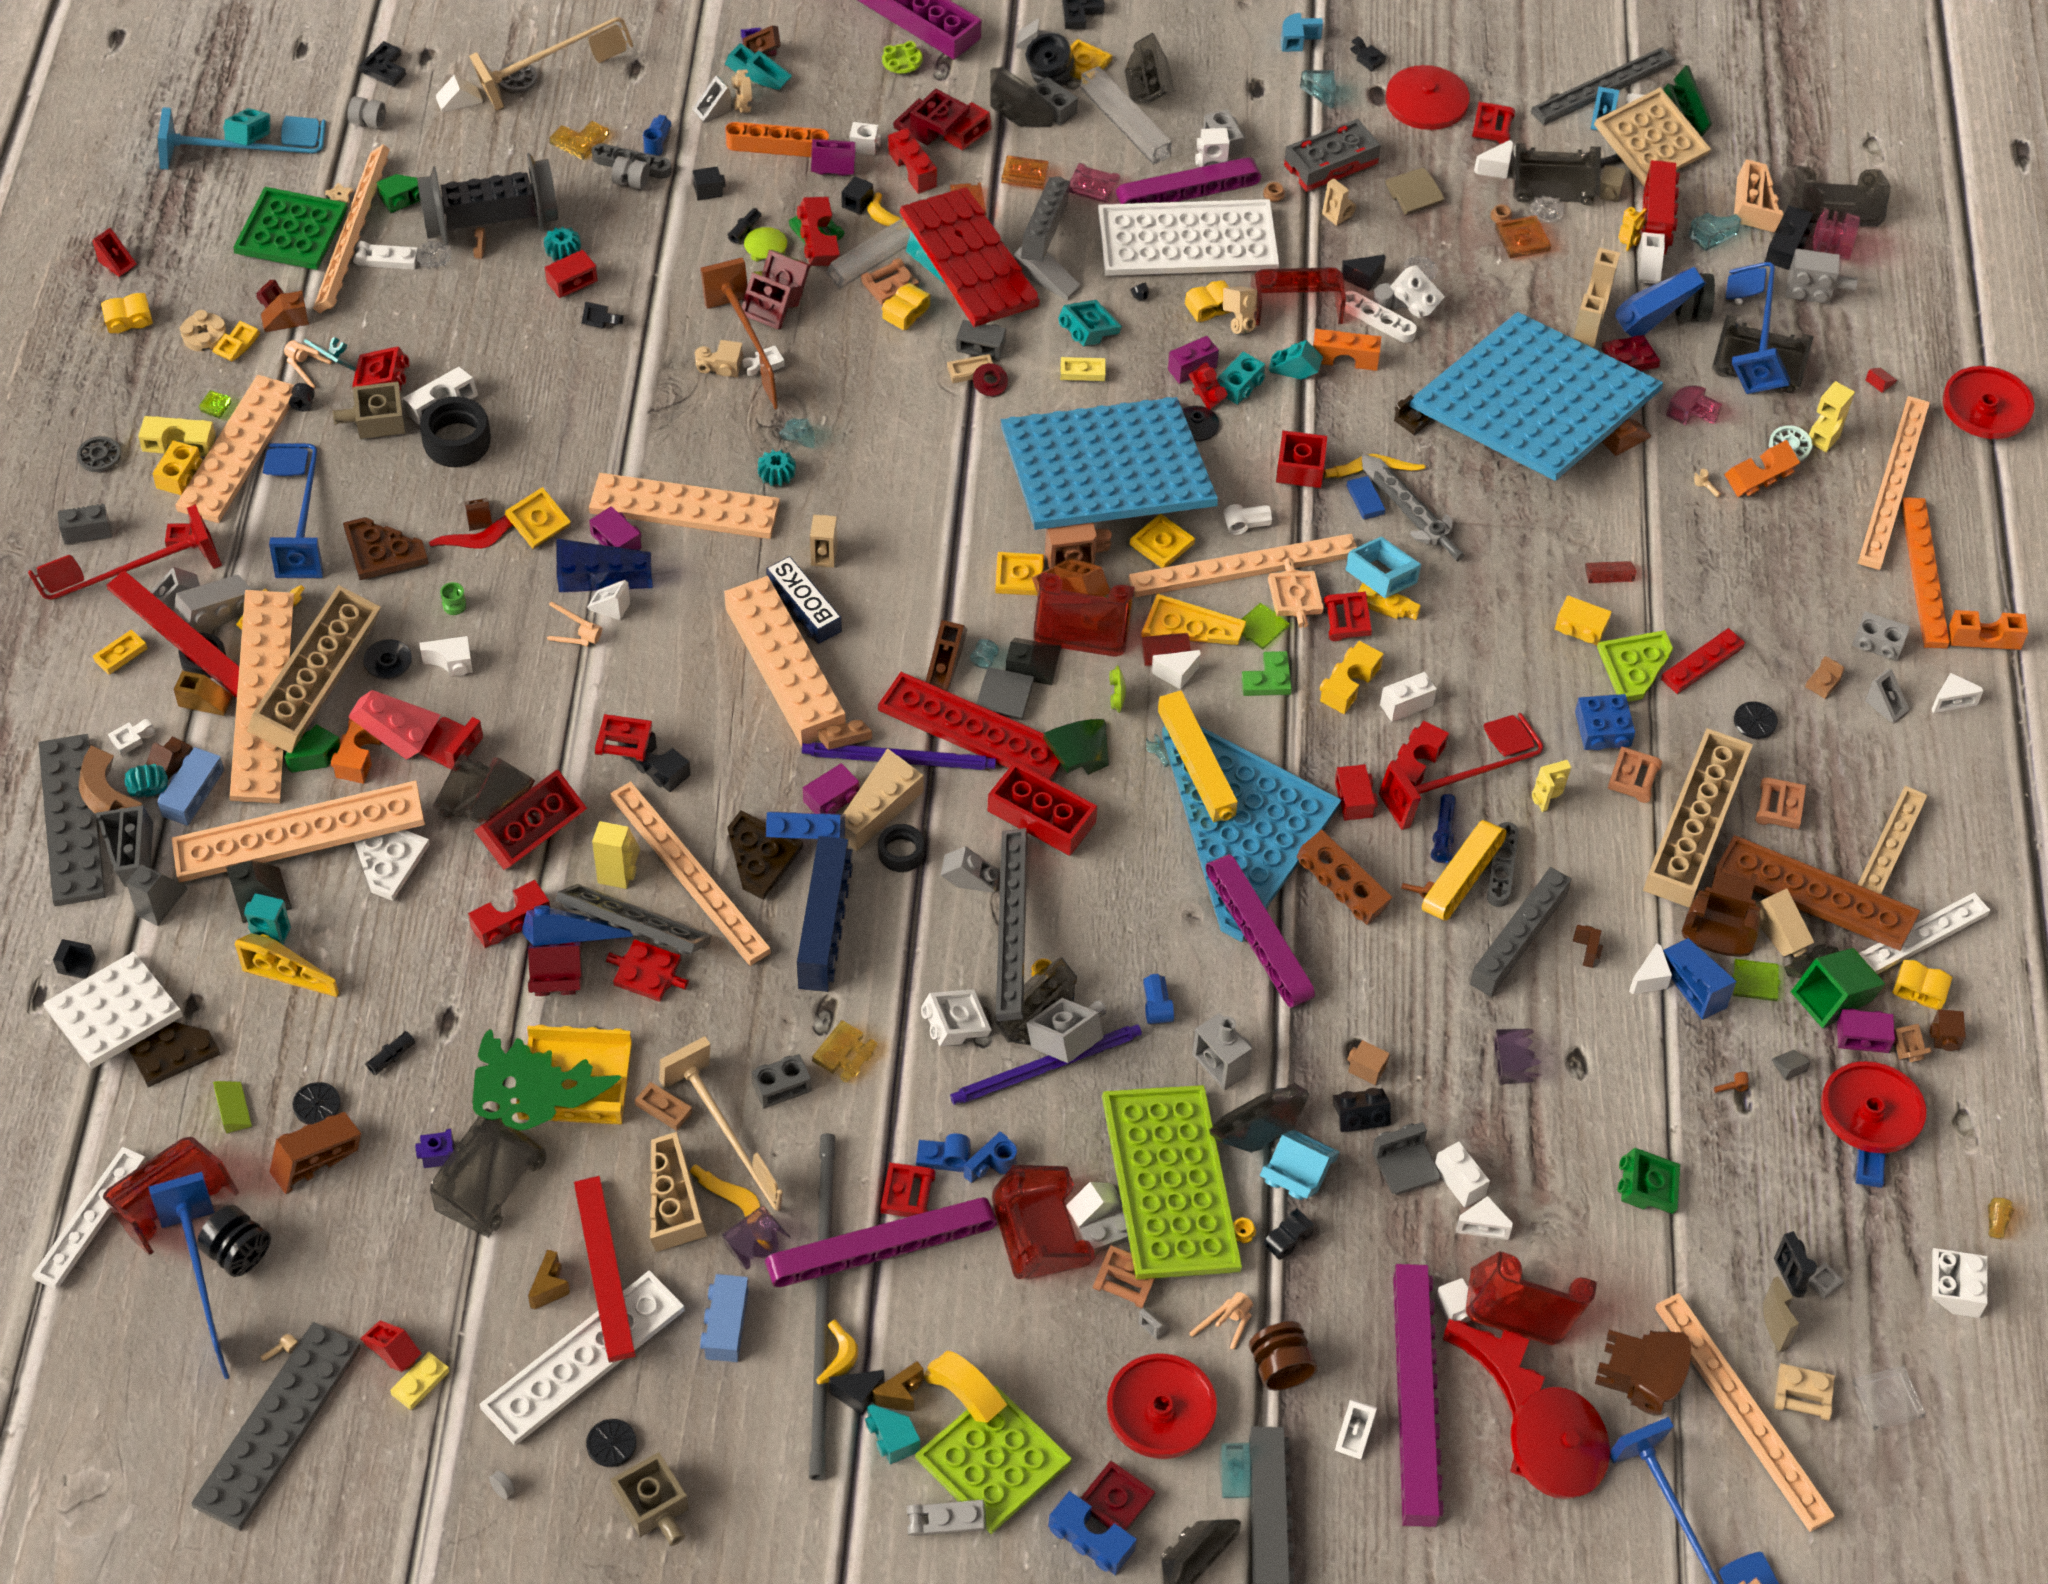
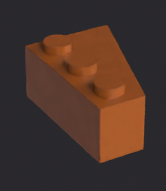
M1073 558L1032 577L1041 603H1098L1104 599L1105 595L1111 593L1102 567Z
M342 1112L337 1115L328 1116L326 1119L315 1124H308L290 1134H283L276 1139L269 1173L284 1193L287 1194L293 1190L291 1186L303 1178L309 1181L315 1177L313 1172L322 1166L327 1165L330 1168L357 1151L361 1132L348 1115Z

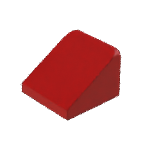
M1881 367L1870 369L1865 379L1881 393L1897 382V379Z

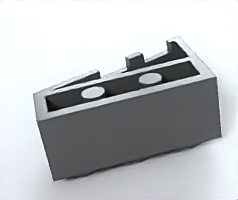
M143 805L95 813L114 871L125 887H127L126 882L140 865L151 868L153 820Z

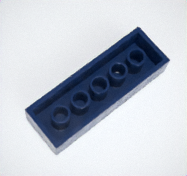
M818 836L797 957L798 989L828 992L830 982H835L836 968H834L835 961H838L839 958L838 941L842 939L843 925L841 923L846 915L845 898L848 899L850 884H848L849 878H852L853 863H851L853 849H848V839Z

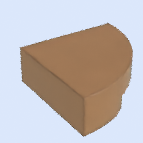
M477 227L474 234L477 243L476 247L473 248L475 258L482 259L487 244L485 228Z

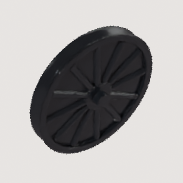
M1750 701L1743 703L1736 709L1734 714V724L1738 731L1754 739L1770 736L1775 731L1778 723L1773 709L1761 702Z
M313 1082L303 1086L293 1099L294 1113L305 1124H315L326 1119L328 1116L337 1115L341 1105L337 1090L324 1082Z
M603 1420L593 1426L588 1433L586 1440L588 1454L594 1462L601 1466L616 1467L622 1465L635 1452V1432L629 1424L622 1420Z

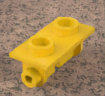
M1628 207L1624 211L1623 224L1621 225L1618 238L1621 243L1627 244V252L1633 245L1637 246L1641 240V229L1646 222L1644 218L1645 208L1641 212L1636 211L1633 207Z

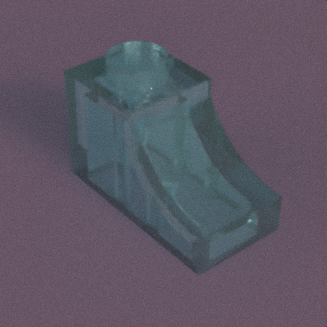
M1708 212L1692 220L1688 236L1706 252L1737 235L1742 219L1737 214L1728 217H1717Z

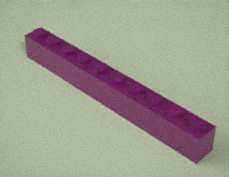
M1396 1264L1393 1274L1402 1526L1436 1527L1438 1518L1443 1517L1444 1505L1443 1500H1438V1491H1442V1474H1437V1465H1441V1449L1436 1448V1440L1440 1438V1424L1435 1423V1415H1438L1439 1399L1434 1398V1389L1437 1390L1438 1375L1433 1373L1432 1366L1436 1365L1437 1360L1436 1348H1432L1431 1340H1435L1436 1332L1435 1324H1431L1430 1316L1434 1315V1299H1429V1291H1433V1275H1428V1265Z

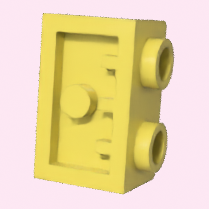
M1568 760L1540 768L1534 790L1532 791V798L1534 803L1539 805L1542 812L1547 811L1551 798H1556L1563 794L1571 770Z

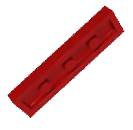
M1727 628L1664 672L1661 680L1676 694H1679L1742 650L1745 642L1730 628Z

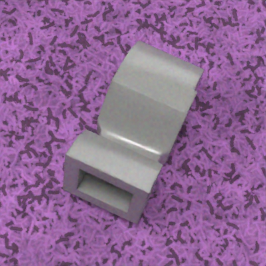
M1380 284L1375 288L1373 301L1387 309H1390L1391 306L1395 309L1399 307L1408 308L1402 300L1395 296L1390 284Z

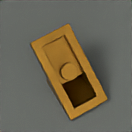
M548 1249L528 1294L530 1308L532 1309L540 1308L570 1293L568 1281L558 1278L562 1268V1264L559 1263L558 1252Z
M914 1362L874 1389L873 1403L879 1407L913 1412L914 1399L908 1391H915L924 1381V1369L919 1362Z

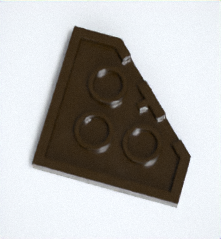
M740 810L727 827L741 886L743 890L764 900L802 850L803 841L797 838L766 837V822Z
M177 1022L170 1023L128 1048L147 1087H151L220 1055L219 1049L209 1030Z

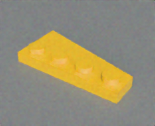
M1157 594L1141 632V637L1238 645L1246 627V621Z

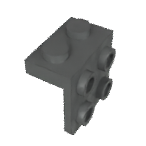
M1423 1122L1415 1125L1410 1123L1393 1132L1386 1131L1375 1137L1372 1154L1394 1195L1437 1182L1440 1178V1174L1424 1144L1427 1129Z

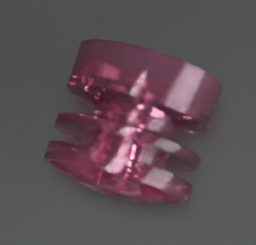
M1824 208L1815 226L1812 239L1813 251L1819 252L1820 246L1825 245L1823 253H1829L1830 248L1834 247L1835 254L1840 255V259L1849 261L1861 216L1846 213L1843 221L1838 222V211H1834L1832 220H1829V209Z

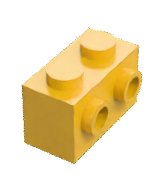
M1567 595L1558 614L1554 630L1598 646V642H1601L1608 627L1612 612Z

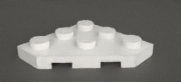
M407 830L354 842L371 893L394 901L430 845L429 839Z

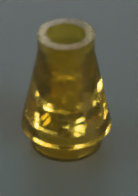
M1997 1197L1992 1198L1991 1203L1988 1204V1235L1996 1239H2003L2005 1237V1232L2014 1213L2013 1203L2010 1200Z

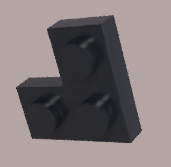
M1061 0L1065 29L1086 28L1085 14L1104 13V0Z
M383 41L359 65V71L395 87L406 76L405 68L394 64L402 55L401 48Z

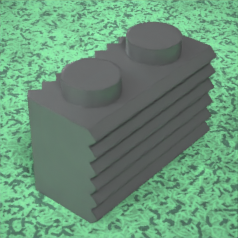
M963 319L956 338V351L965 352L970 355L974 354L975 356L990 354L992 360H999L1006 341V328H1002L997 324H983L973 327L970 321Z
M103 503L101 505L97 504L58 511L59 529L64 544L112 537L110 520Z

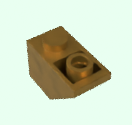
M187 671L181 672L173 689L178 707L222 716L225 715L233 698L230 692L206 675Z

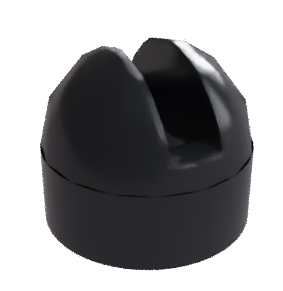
M1141 283L1130 289L1133 297L1138 301L1145 300L1149 296L1147 283Z

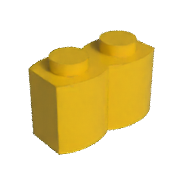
M1224 280L1213 281L1206 287L1192 288L1186 293L1185 305L1197 322L1207 321L1216 315L1220 316L1230 313V311L1223 310V288L1229 287Z
M907 283L897 290L895 296L883 303V319L902 330H906L928 310L931 295L911 283Z
M134 293L124 298H112L101 303L108 333H122L130 328H144L153 323L146 293Z
M1903 960L1892 993L1905 1000L1917 1001L1919 1004L1931 1009H1942L1953 977L1941 969H1928L1916 960Z

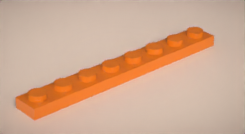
M1902 498L1901 509L1924 648H1948L1949 637L1926 499Z

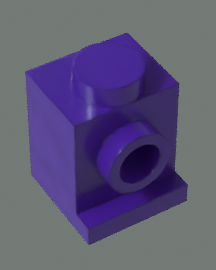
M446 1129V1132L420 1135V1143H415L417 1159H422L424 1168L456 1164L451 1129Z

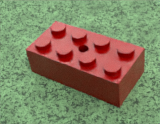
M1651 160L1643 190L1642 210L1646 209L1644 217L1646 222L1641 229V234L1643 232L1664 234V255H1666L1668 246L1673 245L1674 233L1672 231L1677 229L1678 218H1674V216L1678 212V203L1675 200L1678 199L1679 187H1675V185L1679 183L1680 172H1676V163Z
M1015 761L988 794V812L1019 829L1026 828L1028 834L1068 856H1071L1096 824L1097 805Z
M557 769L474 831L502 869L505 870L585 811L587 807Z

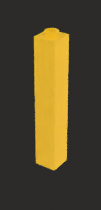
M1182 690L1160 696L1158 713L1213 823L1221 820L1226 821L1236 816L1238 801Z

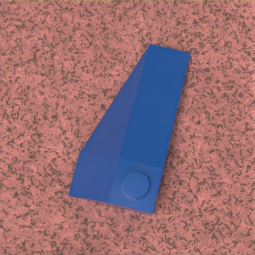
M1692 267L1633 294L1616 309L1615 317L1623 330L1630 336L1646 335L1702 288L1706 282L1698 270Z
M544 905L536 906L534 910H527L522 927V934L533 946L633 937L631 930L624 927H612L608 924V921L592 919Z

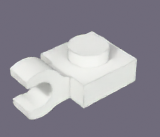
M147 718L134 727L127 723L109 733L108 736L122 756L142 745L141 738H150L156 732Z

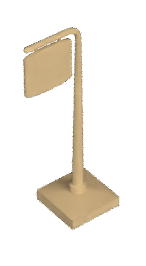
M616 17L500 71H491L477 52L469 57L482 87L497 111L504 108L498 83L502 82L503 78L614 22H621L623 28L620 29L617 24H614L589 36V45L596 61L601 63L626 51V43L633 47V42L624 19ZM621 30H624L627 41H625L624 35Z
M706 1036L660 1059L659 1081L664 1089L684 1078L687 1081H691L774 1210L780 1211L783 1191L781 1189L778 1190L777 1182L758 1152L754 1154L753 1164L751 1163L699 1076V1070L709 1066L710 1043Z

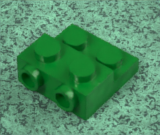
M1634 1148L1622 1156L1619 1162V1169L1623 1170V1178L1620 1179L1617 1186V1191L1621 1193L1622 1202L1643 1210L1648 1206L1671 1214L1678 1210L1680 1164L1638 1148Z

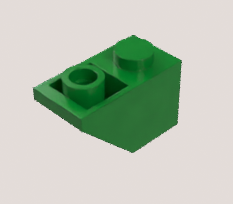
M395 174L376 182L379 198L390 213L421 201L418 182L415 177Z
M316 724L311 730L305 732L292 753H286L285 760L288 771L294 773L327 768L331 764L334 753H337L340 748L339 737Z

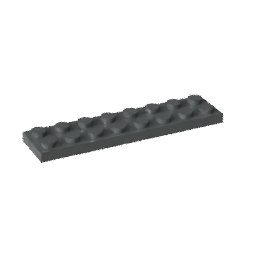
M88 734L40 741L38 745L53 904L56 907L105 898L98 820L95 813L83 801L79 791V776L83 759L90 748Z
M312 1322L191 1502L192 1507L241 1531L361 1349L360 1344L318 1323Z

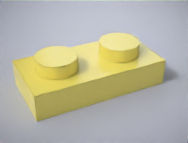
M1061 357L1060 380L1105 381V358Z
M428 1352L390 1390L391 1395L412 1411L450 1372L449 1367Z

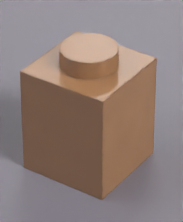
M1362 1040L1358 1048L1353 1047L1347 1058V1061L1350 1062L1348 1072L1376 1086L1387 1068L1390 1053Z

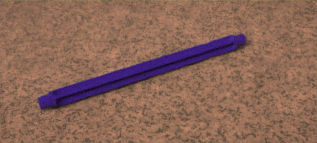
M822 743L802 744V754H810L812 757L879 762L887 748L855 745L828 750ZM888 748L908 764L985 770L986 768L995 769L996 765L995 758H986L983 755Z
M1137 1024L1107 1033L1100 1041L1069 1063L1048 1055L962 1087L957 1092L950 1094L951 1102L953 1105L969 1102L988 1093L1004 1089L1044 1074L1047 1071L1100 1053L1108 1048L1132 1041L1134 1037L1142 1035L1141 1028Z

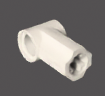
M1233 504L1226 507L1223 511L1228 531L1232 535L1242 534L1248 528L1272 524L1271 509L1268 505L1243 508L1239 504Z

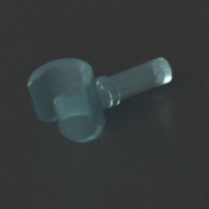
M1154 734V742H1150L1146 738L1147 751L1155 753L1163 766L1167 767L1169 762L1160 749L1159 735Z

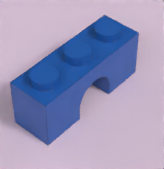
M770 811L767 812L766 837L818 839V836L845 838L846 814Z
M1069 1491L1049 1515L1048 1527L1057 1538H1065L1079 1554H1087L1095 1560V1564L1105 1572L1110 1571L1116 1575L1136 1550L1137 1539L1115 1523L1103 1534H1094L1088 1531L1085 1524L1091 1518L1092 1507Z

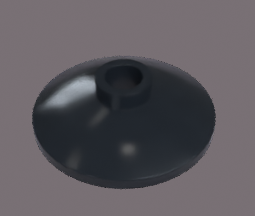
M1189 406L1182 409L1194 441L1208 440L1218 432L1219 419L1212 410L1203 406Z
M385 639L372 644L366 650L363 662L365 669L372 676L380 679H392L408 670L412 662V655L408 646L403 642Z

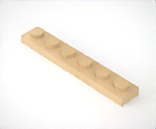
M1904 786L1857 885L1882 894L1928 795Z

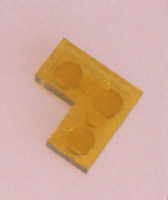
M593 121L580 133L561 125L549 137L551 145L585 160L591 154L592 147L602 143L609 136V129Z

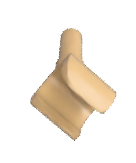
M1702 468L1700 475L1695 473V485L1699 487L1705 486L1718 498L1721 493L1708 481L1709 473L1706 469Z
M285 1334L275 1348L260 1357L264 1362L283 1350L291 1354L298 1345V1341L292 1335Z

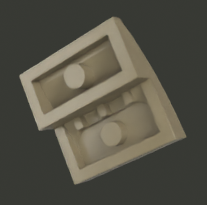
M1423 167L1385 180L1393 200H1398L1404 215L1442 203L1444 200L1437 184Z
M1777 1276L1773 1278L1763 1301V1314L1769 1335L1777 1350L1782 1352L1789 1348L1799 1323L1789 1310L1793 1297Z

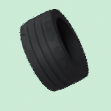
M460 396L446 397L437 400L423 412L420 422L423 447L428 457L439 465L447 467L467 466L480 460L488 451L491 439L489 420L484 408L478 402ZM458 423L467 424L475 428L471 435L463 439L444 440L436 436V433L447 425Z

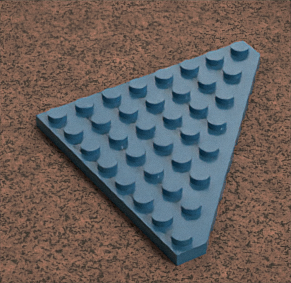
M1164 726L1162 729L1163 741L1220 931L1243 942L1245 936L1210 881L1206 872V864L1231 854L1265 909H1267L1300 863L1296 857L1301 846L1326 827L1341 806L1342 800L1200 726L1238 801L1236 816L1226 821L1221 820L1213 823Z

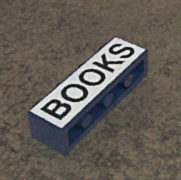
M790 556L766 568V575L772 582L783 604L791 611L793 619L802 624L809 638L812 637L817 644H820L842 632L841 616Z

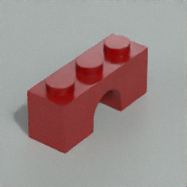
M908 128L889 134L888 154L898 167L906 166L908 181L915 191L920 194L936 188L937 168Z
M803 197L800 206L797 207V217L801 219L802 226L800 232L802 239H805V258H808L811 266L835 265L840 256L836 236L824 235L818 229V227H827L832 218L829 197Z
M1424 720L1418 728H1413L1409 736L1410 741L1407 744H1402L1396 759L1413 786L1420 785L1423 782L1426 765L1418 762L1417 759H1427L1436 763L1446 748L1449 736L1448 732Z
M536 880L513 890L516 907L511 911L500 912L489 902L468 913L470 926L484 948L498 944L504 938L514 933H520L527 910H534V907L542 905L550 907L549 899Z

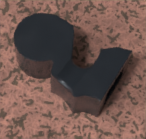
M1296 1208L1288 1215V1219L1285 1222H1281L1279 1227L1266 1237L1263 1246L1278 1260H1281L1294 1251L1300 1237L1306 1240L1313 1236L1314 1223Z

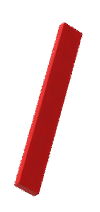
M125 570L106 585L112 594L237 698L239 666Z
M600 1176L574 1181L608 1362L611 1363L636 1357Z

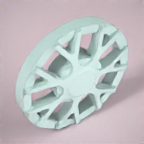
M1782 426L1777 428L1770 436L1769 448L1779 444L1773 441L1774 438L1782 442L1787 440L1799 461L1807 458L1811 452L1812 440L1808 433L1799 427ZM1787 431L1788 435L1784 437L1782 432ZM1796 432L1802 435L1799 439L1794 436ZM1800 443H1807L1808 447H1801ZM1800 451L1803 455L1799 456L1796 452Z

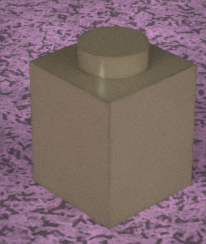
M1605 165L1597 198L1618 202L1626 169Z

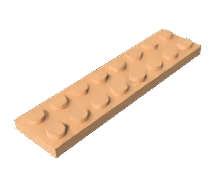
M261 375L255 377L175 506L178 512L188 514L187 507L196 504L203 519L216 523L221 521L290 409L289 399L294 385Z
M599 473L589 505V513L600 514L612 506L617 512L623 513L626 519L771 539L780 505V498Z

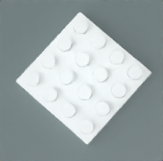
M135 952L128 954L43 1003L46 1011L91 1069L183 1017L180 1008Z

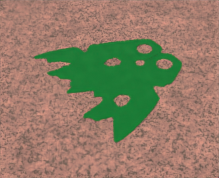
M489 1029L483 1036L478 1051L479 1060L488 1065L481 1066L475 1070L472 1106L474 1112L481 1117L490 1120L501 1118L503 1124L516 1130H527L551 1120L556 1114L555 1106L575 1108L603 1093L622 1077L620 1075L592 1077L593 1066L588 1063L587 1059L579 1062L568 1072H562L561 1067L551 1066L552 1050L545 1053L537 1052L532 1054L529 1046L524 1045L523 1041L519 1038L515 1040L509 1051L504 1053L501 1048V1039L494 1038L493 1030ZM511 1076L516 1080V1086L507 1088L502 1085L503 1081ZM567 1079L578 1082L571 1089H564L561 1085ZM513 1098H517L520 1102L518 1104H512L510 1100ZM493 1101L498 1103L500 1108L495 1112H487L483 1109V1104ZM523 1112L529 1116V1120L525 1123H517L513 1121L512 1116L515 1113Z

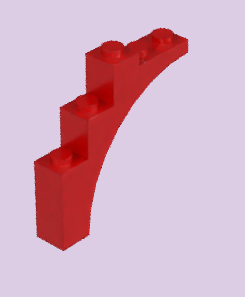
M1449 1319L1442 1340L1465 1351L1493 1376L1504 1393L1512 1412V1417H1514L1521 1402L1532 1393L1541 1390L1545 1379L1544 1376L1539 1375L1533 1369L1520 1367L1529 1339L1524 1338L1518 1332L1506 1330L1503 1331L1500 1339L1491 1332L1469 1327L1463 1321ZM1514 1457L1510 1472L1525 1478Z

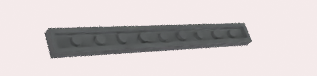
M1026 828L1002 831L996 990L997 1021L1023 1019L1028 833Z

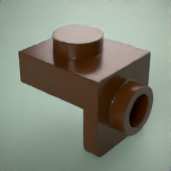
M1587 925L1576 926L1573 942L1587 945L1582 966L1592 968L1594 960H1600L1603 945L1599 944L1602 930Z

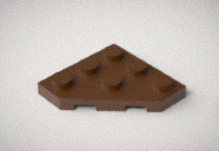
M367 517L343 522L359 580L429 564L423 542L418 538L414 537L411 539L402 535L401 531L388 526H379L374 523V520Z

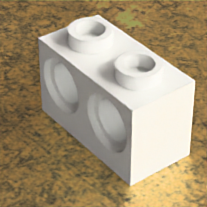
M1227 128L1201 129V137L1197 138V151H1199V154L1195 155L1196 167L1228 161L1229 138Z

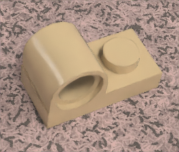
M1332 179L1327 185L1322 214L1337 226L1354 214L1356 204L1348 198L1349 190L1336 179Z

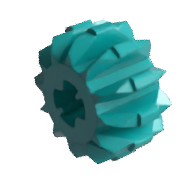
M564 226L560 229L554 227L553 231H547V235L544 237V247L547 256H551L553 261L581 251V241L578 232L573 231L572 227L565 229Z
M772 448L771 453L764 452L763 457L759 458L757 472L763 483L769 482L771 487L774 484H778L781 487L783 482L789 484L791 478L795 477L796 462L790 452L784 453L782 449L779 452H775Z
M156 764L137 765L136 768H130L125 773V787H127L130 796L148 798L149 796L161 794L168 788V778L163 766Z

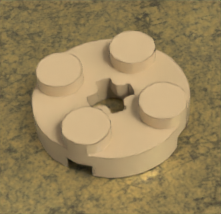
M737 70L735 76L731 78L732 88L736 89V97L733 98L734 110H739L740 113H749L751 111V107H747L748 101H752L750 77H745V74L748 73L747 70Z
M198 310L180 326V333L184 345L189 349L203 351L202 348L210 347V350H213L223 335L226 334V326L224 320L218 315L207 313L205 310Z

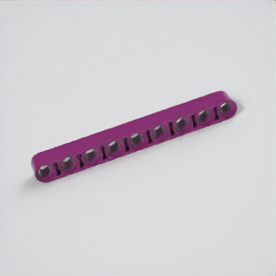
M982 1197L776 1252L765 1259V1264L773 1286L780 1288L983 1233L994 1228L997 1225V1220L989 1200Z

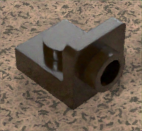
M1409 395L1396 404L1394 421L1415 435L1429 424L1430 417L1409 407L1410 401L1414 398L1412 395Z

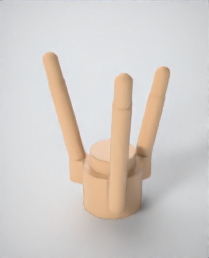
M291 340L285 346L284 353L288 357L287 363L291 364L305 382L315 389V385L297 362L305 361L308 355L327 364H332V361L319 355V351L302 345L295 340Z
M554 602L549 603L551 607L581 624L578 630V635L581 636V639L548 636L547 639L549 641L581 644L586 647L589 646L590 642L596 644L602 634L601 626L584 620Z
M1237 1292L1231 1300L1227 1299L1218 1310L1190 1332V1336H1195L1224 1313L1216 1322L1217 1327L1221 1326L1229 1317L1235 1321L1241 1319L1230 1345L1231 1349H1235L1246 1323L1252 1317L1249 1311L1253 1307V1302L1244 1293Z

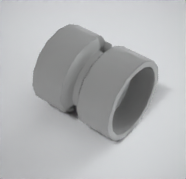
M352 97L348 107L349 123L360 126L367 123V127L381 129L386 116L385 103L377 100H370L368 102L366 98Z
M618 156L612 169V182L623 186L629 183L630 187L643 190L649 178V163L639 160L632 162L630 158Z

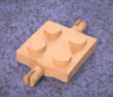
M1287 558L1283 561L1286 571L1269 573L1268 576L1276 616H1296L1298 627L1302 628L1303 626L1305 628L1308 626L1306 615L1322 614L1324 609L1315 571L1303 572L1295 570L1293 559L1290 558L1289 560Z

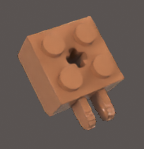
M1093 522L1046 528L1045 556L1048 568L1050 569L1070 558L1095 565V554L1110 549L1111 531L1107 528L1095 529Z

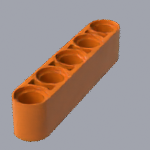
M731 122L725 127L726 146L733 151L811 157L812 139L829 140V133L826 130L744 122Z

